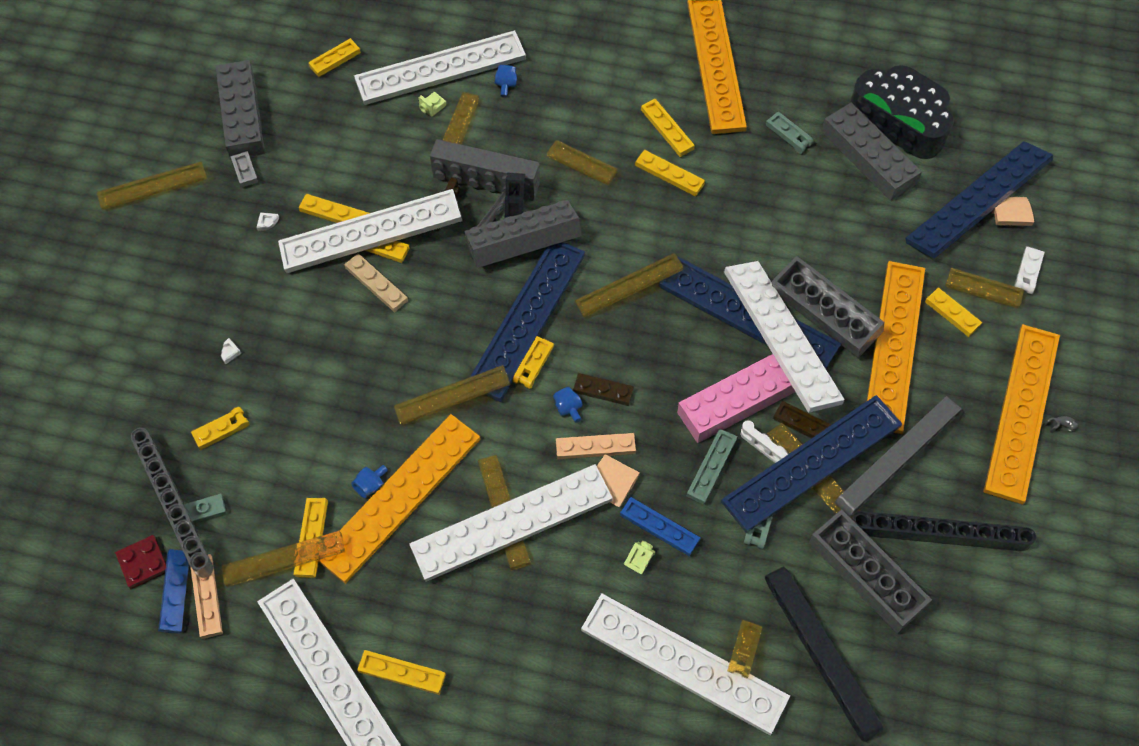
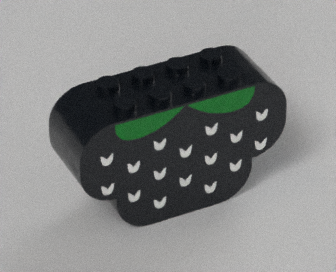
M903 65L894 66L887 72L879 69L867 70L856 80L850 103L852 102L892 143L920 159H930L939 154L946 143L953 125V116L947 110L950 95L944 87L911 67Z

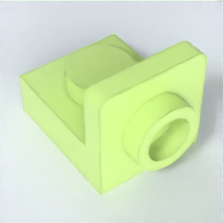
M435 92L427 98H424L422 95L418 97L419 108L423 113H427L431 117L447 105L446 101Z
M645 541L641 543L635 542L624 565L643 574L656 551L652 549L653 546Z

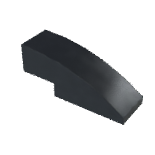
M507 172L504 219L520 215L524 212L525 174Z

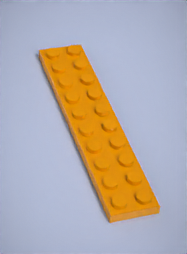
M687 0L711 133L746 131L747 126L721 0Z
M888 261L879 319L885 322L884 332L875 341L867 401L877 395L902 423V426L893 433L902 434L925 268Z
M1023 324L1020 327L984 493L1019 504H1024L1026 501L1060 337L1058 334Z
M450 414L320 550L318 562L346 584L481 440L480 436Z

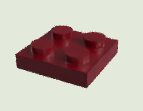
M151 535L115 552L130 590L165 574L166 561L155 535Z

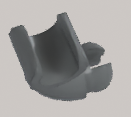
M1067 416L1050 418L1045 426L1048 424L1054 426L1050 431L1051 433L1055 432L1059 425L1067 427L1071 432L1078 427L1075 420Z

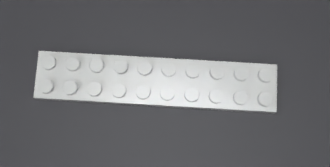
M511 31L357 74L354 77L363 103L367 105L494 69L499 65H508L526 60V54L516 32Z
M451 189L285 238L278 242L284 270L286 273L461 222L462 218L454 191Z
M755 261L725 267L724 273L807 412L842 405L845 399L777 290L772 287V282L760 263Z
M596 464L414 541L410 543V547L424 580L427 582L607 504L613 498Z
M294 578L257 601L346 745L401 746Z
M604 594L600 595L581 628L582 632L770 736L790 698V695Z

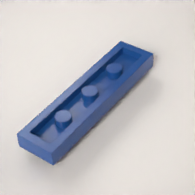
M630 497L620 512L621 517L689 557L700 541L699 536Z
M168 550L158 630L160 632L180 634L182 631L189 562L181 550Z

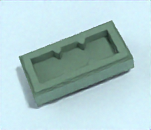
M222 494L184 504L193 524L227 514Z

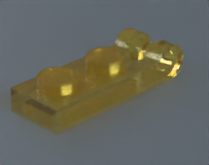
M742 619L727 672H736L742 674L741 677L748 679L762 626ZM739 660L741 662H744L745 665H739L737 664V661Z

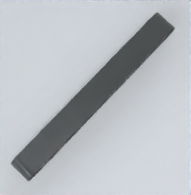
M946 396L837 498L835 504L849 517L853 516L959 415L962 408Z
M137 428L131 433V440L189 565L198 577H208L213 572V564L154 440L145 428Z

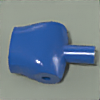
M499 65L494 84L501 86L500 96L507 97L508 87H516V68L509 65Z
M570 387L556 392L553 398L560 416L570 414L575 423L580 422L581 417L577 412L583 406L580 397Z
M382 465L375 472L368 467L363 468L351 483L353 489L363 498L376 493L384 484L380 477L387 472V468Z

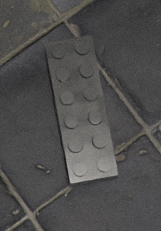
M250 60L216 65L225 146L230 159L231 156L247 151L249 156L265 154L255 78Z
M852 102L825 118L821 132L890 201L918 184L922 171Z
M436 139L430 154L433 177L439 180L449 181L452 177L458 179V184L461 183L474 188L478 187L502 193L506 190L507 172L525 174V199L535 200L540 185L539 162Z
M568 200L559 201L550 206H542L533 211H526L520 215L506 217L503 220L490 222L486 225L464 231L468 249L477 268L582 236L579 217Z
M798 256L772 280V287L777 290L784 301L834 340L840 342L843 347L858 358L884 332L885 322Z
M842 509L812 534L809 544L897 634L926 609L932 601Z

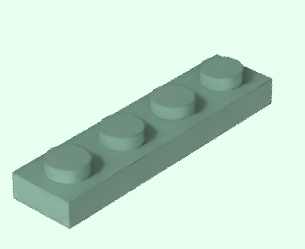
M719 429L686 497L705 505L737 440V436Z

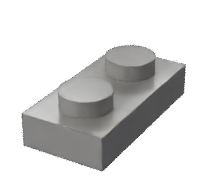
M248 151L231 156L240 186L245 187L258 183Z

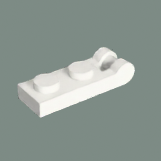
M1026 246L1014 289H1022L1026 293L1033 294L1044 256L1043 251Z
M745 421L743 423L740 433L741 437L774 463L788 455L782 446H777L766 434H761L754 428L753 422Z

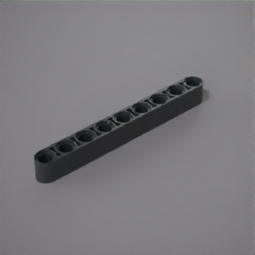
M858 511L852 517L855 523L856 521H861L864 526L859 527L869 537L1011 551H1026L1036 540V533L1031 528L866 511ZM876 523L883 524L884 528L878 527ZM897 525H902L905 530H900ZM917 527H922L925 532L919 531ZM938 529L944 530L946 534L940 533ZM959 531H963L966 536H962ZM979 533L985 534L986 538L981 537ZM1000 534L1004 535L1007 538V540L1002 539L1000 537ZM1021 537L1026 538L1027 542H1024Z
M783 566L765 575V581L858 737L865 742L883 732L880 720L788 570Z

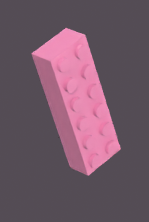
M772 354L679 402L677 413L696 442L699 443L718 433L719 429L724 430L791 395L795 390Z

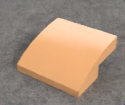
M1008 197L992 210V214L995 215L996 225L1032 226L1034 223L1033 212L1027 197Z
M604 455L597 468L613 498L610 503L621 508L640 472Z

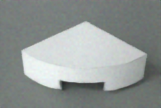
M260 213L257 230L264 231L272 228L278 222L279 215Z
M230 338L224 342L221 357L225 364L241 354Z

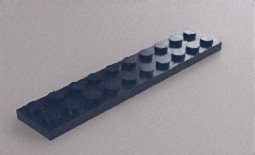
M1023 141L907 236L906 243L935 259L995 209V207L1053 160V154Z
M563 242L546 248L466 383L468 388L499 402L502 401L536 336L540 335L582 262L585 251Z
M680 257L676 258L659 282L660 288L767 345L731 284ZM795 319L821 363L827 369L839 350L841 343Z
M875 395L724 497L721 503L745 533H748L899 429L902 423L882 400Z

